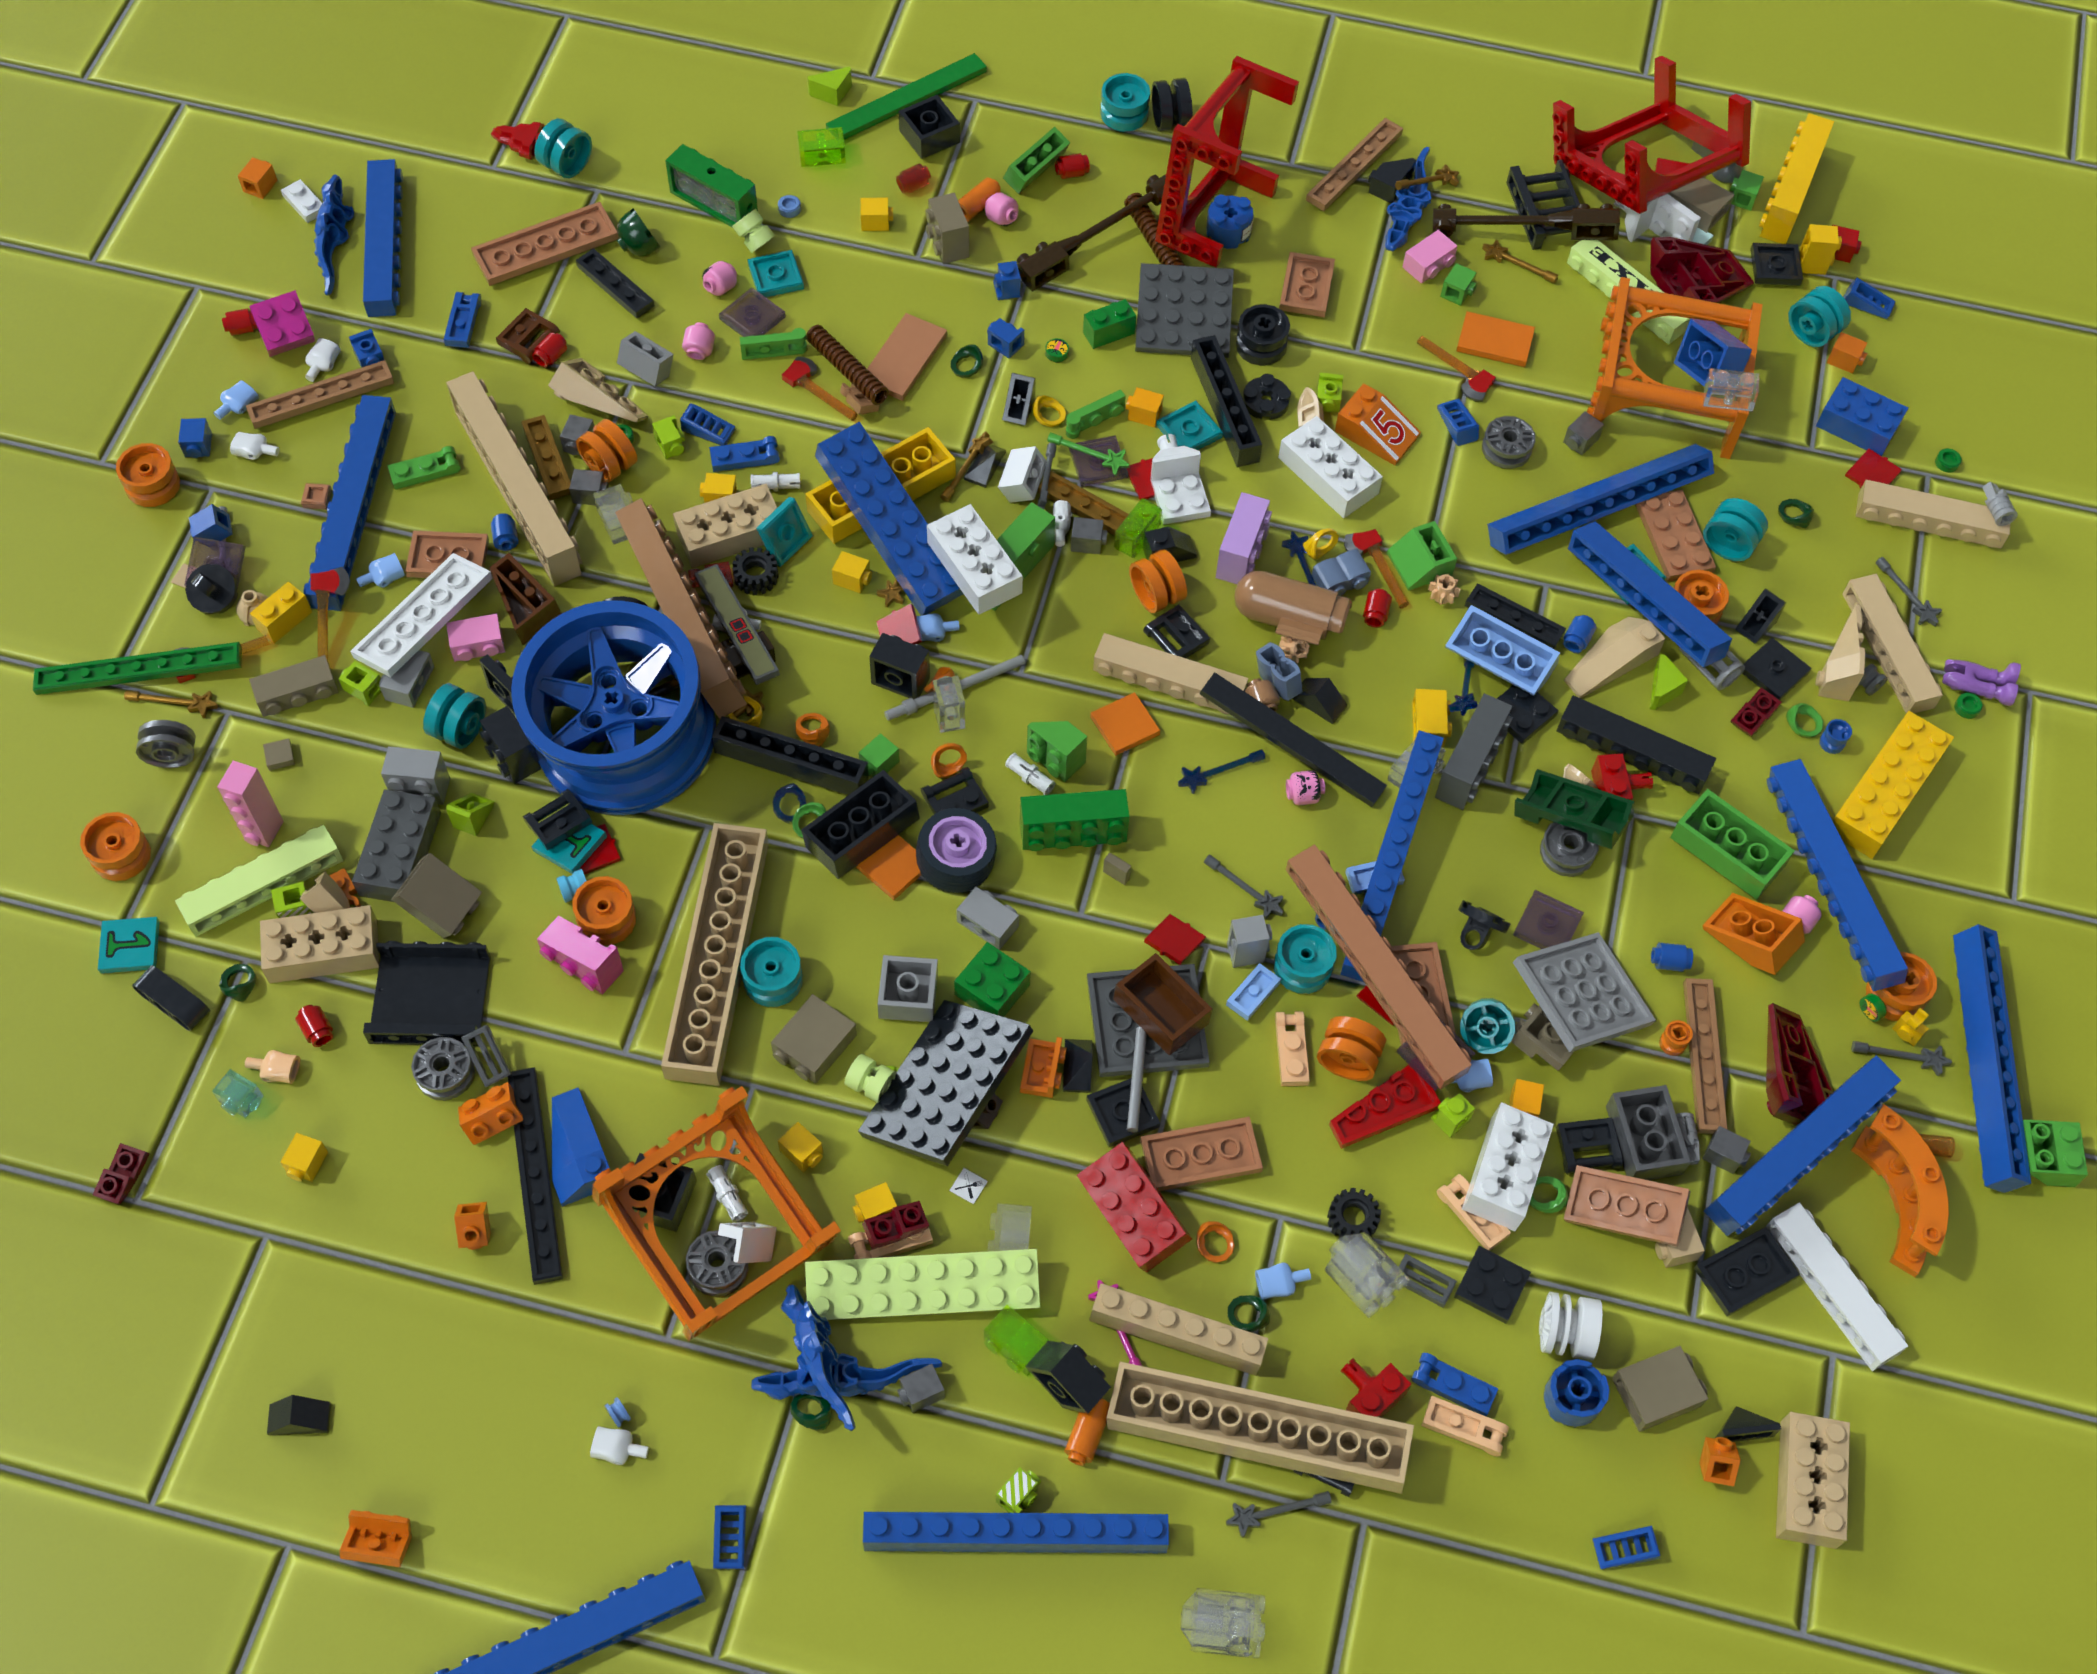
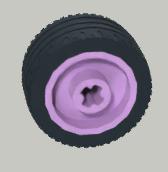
M964 808L944 809L932 815L924 823L919 833L916 847L918 868L926 881L939 890L952 893L968 892L984 883L991 873L997 851L996 837L990 824L978 813L976 814L974 811L972 812Z

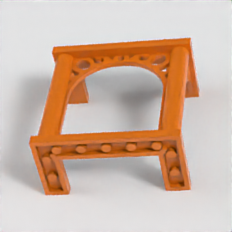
M1621 277L1618 286H1613L1610 300H1613V302L1608 301L1605 312L1607 317L1602 319L1600 331H1604V343L1601 354H1605V358H1601L1598 372H1601L1602 376H1598L1595 390L1598 392L1593 391L1590 406L1593 407L1588 406L1587 413L1602 422L1610 414L1621 409L1650 406L1729 421L1722 439L1720 457L1730 459L1749 415L1763 304L1753 302L1751 309L1632 287L1629 286L1630 278ZM1639 312L1641 314V317L1636 318L1630 314ZM1662 316H1678L1714 321L1717 324L1741 328L1739 340L1751 348L1752 351L1741 376L1736 399L1671 387L1651 379L1639 369L1632 358L1630 351L1632 334L1644 322ZM1627 321L1630 322L1632 325L1626 326ZM1621 357H1624L1626 361L1620 362ZM1622 368H1629L1632 370V374L1620 376L1617 371Z
M743 1086L736 1090L734 1087H731L718 1096L720 1099L717 1101L713 1114L707 1116L705 1113L692 1122V1128L686 1132H683L682 1129L678 1130L668 1137L669 1143L659 1148L658 1145L652 1147L643 1154L645 1159L636 1165L632 1161L620 1170L616 1168L611 1171L608 1168L595 1177L596 1181L592 1188L593 1200L598 1207L603 1205L684 1326L682 1333L688 1342L827 1247L841 1231L835 1221L825 1228L821 1227L760 1138L745 1108L749 1095ZM716 1131H722L726 1135V1145L720 1151L714 1150L711 1146V1137ZM705 1137L706 1148L697 1152L694 1149V1145L699 1146L702 1138ZM733 1140L738 1144L735 1148L740 1151L739 1154L734 1155L729 1151L733 1145ZM686 1149V1153L684 1156L681 1152ZM677 1157L679 1163L677 1165L672 1164V1158ZM701 1158H723L743 1166L755 1176L803 1247L715 1308L710 1306L704 1309L661 1245L654 1227L653 1209L659 1189L676 1169L688 1162ZM651 1173H656L658 1175V1180L654 1183H649L647 1180L641 1179L643 1177H652L653 1174ZM634 1186H643L649 1190L650 1197L646 1200L638 1201L629 1195V1190ZM632 1207H645L647 1214L641 1218L639 1210L635 1212Z

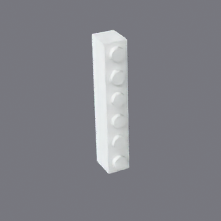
M1799 1202L1772 1218L1766 1226L1871 1371L1873 1372L1900 1355L1908 1347L1904 1335L1899 1329L1894 1328L1888 1320L1883 1307L1875 1303L1869 1295L1868 1288L1864 1282L1857 1279L1853 1274L1848 1261L1838 1254L1832 1246L1830 1237L1819 1229L1811 1212L1804 1209Z

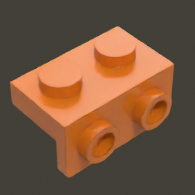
M1061 1037L1056 1038V1043L1029 1038L1020 1093L1053 1098L1054 1088L1060 1089L1062 1073L1057 1072L1059 1063L1064 1064L1067 1049L1062 1047Z
M508 1082L501 1086L492 1087L487 1093L475 1099H469L462 1106L458 1107L460 1127L473 1145L523 1121V1115L515 1105L514 1090Z
M351 1510L348 1516L349 1529L339 1550L340 1559L401 1567L412 1539L410 1519L398 1515L390 1516L370 1511Z

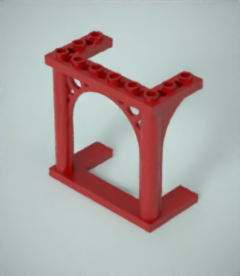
M1662 55L1655 58L1654 105L1609 125L1591 131L1580 130L1575 127L1574 107L1562 100L1553 103L1554 164L1556 165L1557 160L1562 159L1565 168H1568L1570 174L1639 214L1647 211L1648 202L1734 163L1741 167L1749 164L1751 101L1738 94L1729 96L1728 131L1714 125L1676 104V62ZM1658 124H1663L1715 152L1665 174L1656 173L1650 168L1647 163V148L1633 140L1625 143V174L1610 169L1602 160L1604 152L1610 146Z
M1239 56L1233 59L1230 74L1185 126L1178 124L1173 130L1155 238L1156 242L1217 268L1221 262L1224 245L1197 234L1195 222L1199 214L1227 180H1231L1270 198L1275 195L1279 175L1241 159V147L1252 90L1292 106L1296 100L1299 81ZM1224 107L1218 137L1214 129V119ZM1197 159L1213 166L1188 196L1194 160Z

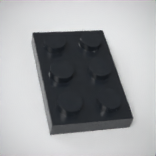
M1767 1227L1718 1252L1694 1267V1270L1726 1317L1797 1279L1800 1275Z

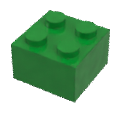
M986 942L954 980V995L975 1009L1004 1017L1030 986L1031 971Z

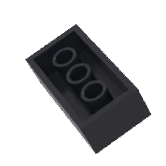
M882 770L801 829L805 847L837 879H840L918 821L920 816L917 801Z

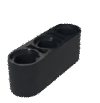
M153 965L132 985L134 990L144 999L188 1031H191L210 1012L208 1006Z

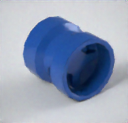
M1841 719L1831 720L1819 739L1821 748L1830 754L1840 753L1852 735L1851 726Z

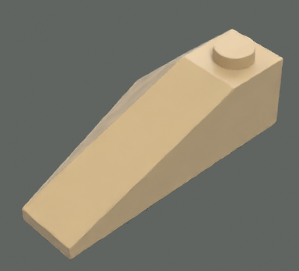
M582 358L561 362L548 385L554 390L556 396L564 400L567 399L634 422L646 420L648 417L629 398L618 395L620 389L613 384L610 385L603 381L606 376Z
M1855 604L1822 671L1817 673L1815 684L1819 686L1818 696L1849 701L1864 675L1865 648L1861 647L1864 636L1863 633H1860L1862 627L1861 605Z
M1627 617L1610 626L1564 681L1578 698H1583L1658 656L1665 637L1650 620Z

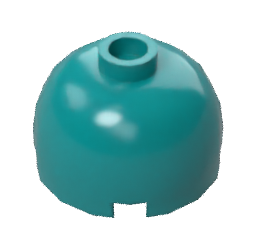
M1482 998L1471 1003L1464 1011L1460 1021V1032L1465 1043L1482 1054H1495L1504 1050L1512 1041L1516 1031L1515 1018L1511 1009L1502 1001L1494 998Z

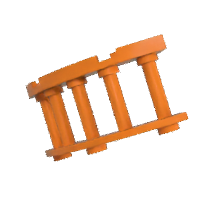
M1883 1104L1871 1126H1865L1851 1151L1869 1164L1878 1176L1882 1175L1888 1184L1896 1213L1899 1215L1896 1246L1889 1262L1916 1277L1922 1268L1927 1252L1936 1257L1943 1244L1949 1217L1947 1189L1937 1160L1923 1138L1905 1119Z

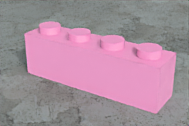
M232 761L217 788L223 797V801L228 806L230 814L237 823V827L240 829L244 840L254 846L260 844L269 847L284 821L258 769Z

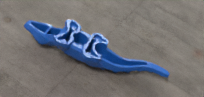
M1425 147L1417 158L1414 179L1426 177L1424 163L1430 152L1429 147ZM1428 183L1396 190L1397 203L1393 202L1387 207V212L1391 216L1393 225L1385 236L1386 250L1393 252L1406 244L1408 230L1422 218L1423 209L1431 203Z
M336 174L322 187L323 203L318 211L314 229L316 233L314 253L319 261L318 266L323 271L322 275L325 279L324 292L327 296L332 293L335 283L332 265L333 250L335 246L343 244L349 238L345 223L354 216L352 206L349 207L342 204V179Z
M790 1284L786 1288L787 1296L781 1304V1309L792 1320V1323L795 1324L796 1336L793 1337L794 1343L798 1350L802 1352L801 1356L805 1360L806 1370L812 1378V1383L819 1389L821 1396L831 1404L832 1409L838 1413L839 1420H842L845 1424L844 1427L849 1431H853L856 1426L851 1411L835 1388L832 1380V1366L838 1363V1353L829 1341L828 1336L831 1334L830 1324L826 1317H820L810 1301L804 1302L798 1288Z
M841 1353L838 1355V1363L832 1366V1380L841 1396L851 1397L860 1393L867 1394V1392L874 1390L881 1391L885 1386L896 1383L902 1376H906L930 1364H933L934 1368L942 1367V1361L936 1358H916L902 1361L887 1368L875 1369L859 1366L856 1357ZM801 1355L797 1357L798 1370L787 1373L780 1371L754 1378L751 1384V1388L754 1391L767 1393L775 1400H781L795 1394H809L822 1397L819 1389L812 1383V1378L806 1370L807 1365Z

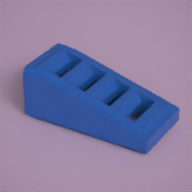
M1856 278L1849 285L1843 296L1849 306L1885 319L1890 316L1896 302L1859 278Z
M1460 399L1437 405V409L1457 446L1479 439V425Z
M692 403L689 404L680 418L682 431L719 445H726L735 431L734 425ZM720 429H723V432L721 433V435H720V436L717 435V433L719 432V430H720Z
M715 1505L713 1569H744L746 1505ZM722 1515H739V1521H722ZM721 1527H739V1534H721ZM721 1540H738V1546H721ZM720 1553H738V1559H720Z
M1652 1526L1593 1538L1601 1570L1660 1559ZM1640 1537H1645L1649 1552L1643 1553L1639 1540ZM1633 1539L1637 1552L1636 1555L1631 1556L1627 1540ZM1621 1541L1625 1557L1619 1558L1615 1542ZM1609 1543L1613 1560L1607 1561L1603 1544Z

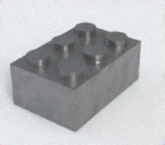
M1667 1085L1613 1093L1606 1105L1609 1118L1612 1117L1626 1176L1653 1180L1683 1175L1691 1161Z

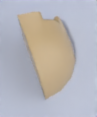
M326 872L316 878L314 881L317 884L308 891L305 890L300 897L303 903L315 913L350 908L343 890Z

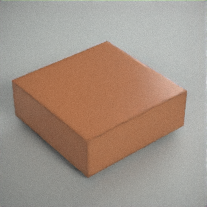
M306 483L301 500L302 507L327 510L332 492L331 486Z

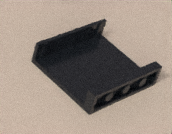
M397 941L376 943V948L381 956L371 1023H364L363 1034L369 1044L423 1045L429 1040L447 1037L453 1038L464 1045L461 1037L482 1027L491 958L486 945L477 942H471L467 945L454 944L452 942L428 944L423 941H416L413 944ZM475 1037L470 1039L473 1046H478Z

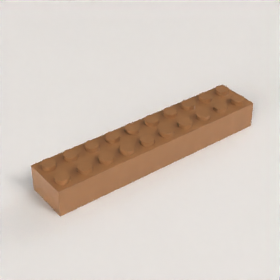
M642 498L616 511L617 518L663 614L684 632L693 647L700 669L701 693L719 719L747 705L743 697L747 692L741 681L737 679V672L731 661L728 660V654L723 644L719 643L717 631L712 624L710 625V617L704 606L700 607V602L702 601L695 588L692 587L693 582L686 570L682 572L684 564L677 553L673 554L676 548L670 537H665L667 530L661 519L655 520L658 516L652 505L646 506Z

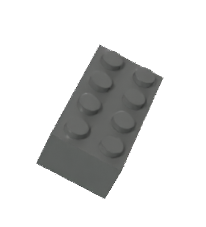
M1485 693L1483 694L1443 770L1435 795L1436 799L1461 810H1464L1467 802L1473 803L1480 783H1483L1488 773L1490 763L1493 764L1499 751L1498 748L1500 744L1504 743L1508 734V729L1513 720V717L1509 716L1512 705Z
M384 789L352 880L360 897L394 902L391 900L421 858L429 852L441 816L436 798Z

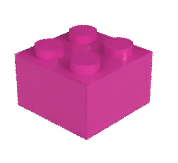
M296 290L249 306L269 357L315 342L313 331Z

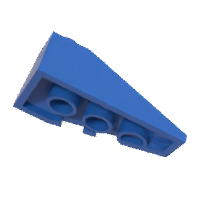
M579 1087L552 1097V1182L563 1207L591 1196L593 1184L596 1181L595 1177L609 1168Z

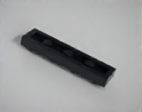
M594 248L576 260V265L582 272L636 319L655 307L654 300Z
M1478 583L1465 602V607L1469 608L1473 605L1552 649L1556 648L1566 631L1565 627Z

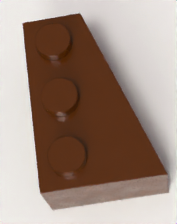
M510 553L506 554L489 568L522 645L532 639L548 622L562 614L556 600Z

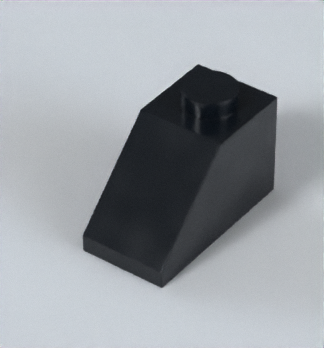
M1409 158L1383 162L1369 176V193L1389 203H1393L1397 198L1396 181L1410 180L1414 175L1417 160Z
M1171 527L1144 532L1143 551L1147 560H1149L1151 554L1159 550H1167L1177 562L1197 558L1195 547L1188 534Z

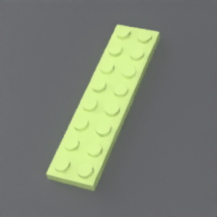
M1037 1249L805 1262L807 1301H810L820 1317H826L827 1320L1040 1308Z

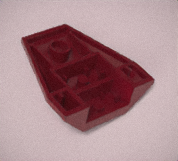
M1653 237L1651 240L1650 274L1664 293L1721 303L1754 284V281L1731 250L1674 237Z
M1772 1003L1768 1005L1766 1093L1769 1101H1767V1107L1773 1117L1797 1126L1833 1093V1089L1800 1015Z

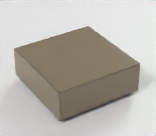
M289 738L263 744L269 771L295 765Z
M1109 853L1104 859L1103 872L1125 885L1130 879L1131 865Z

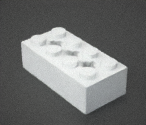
M1314 417L1281 440L1278 458L1343 519L1379 494L1383 476L1319 417Z
M971 504L927 525V543L978 615L1022 594V574Z
M1501 1102L1491 1117L1462 1210L1516 1231L1526 1216L1554 1124Z

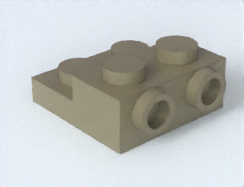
M1534 1003L1524 1014L1528 1018L1525 1022L1520 1019L1516 1024V1031L1511 1042L1530 1058L1537 1053L1558 1071L1573 1052L1569 1053L1540 1005L1537 1006Z

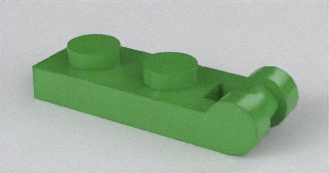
M795 328L792 332L739 337L742 360L797 355L807 351L806 331L802 328Z
M1120 389L1069 413L1066 417V436L1070 439H1075L1079 437L1081 431L1097 426L1102 421L1116 417L1125 411L1126 396Z
M452 446L443 447L439 452L387 465L395 490L458 473L461 469L459 461L455 459V448Z

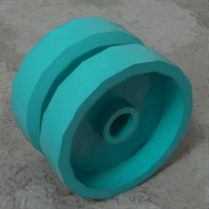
M1129 73L1116 74L1104 82L1101 90L1100 114L1101 119L1108 127L1122 132L1134 131L1141 128L1147 122L1151 93L1147 82L1143 78Z
M556 118L544 126L535 144V157L541 165L552 169L563 178L570 179L580 173L587 164L591 155L592 140L585 131L575 128L564 119Z
M1818 286L1791 306L1788 318L1791 329L1798 339L1809 346L1822 347L1848 327L1851 321V311L1847 301L1834 288Z
M1739 498L1726 499L1720 503L1713 517L1705 526L1703 538L1707 546L1715 554L1732 561H1744L1751 557L1758 543L1768 529V520L1756 505L1747 500Z
M451 683L442 685L435 692L426 708L423 719L425 734L440 741L445 740V743L458 749L466 748L473 742L481 729L480 720L485 718L486 714L485 699L471 692L465 693L464 689Z
M1308 924L1291 927L1282 934L1274 958L1275 975L1281 978L1280 983L1286 989L1302 994H1310L1322 989L1332 975L1337 957L1336 945L1332 937L1324 929Z
M765 937L754 941L746 948L741 957L740 969L747 995L755 1003L765 1007H779L793 1000L802 987L803 979L801 960L797 949L789 941L779 937Z

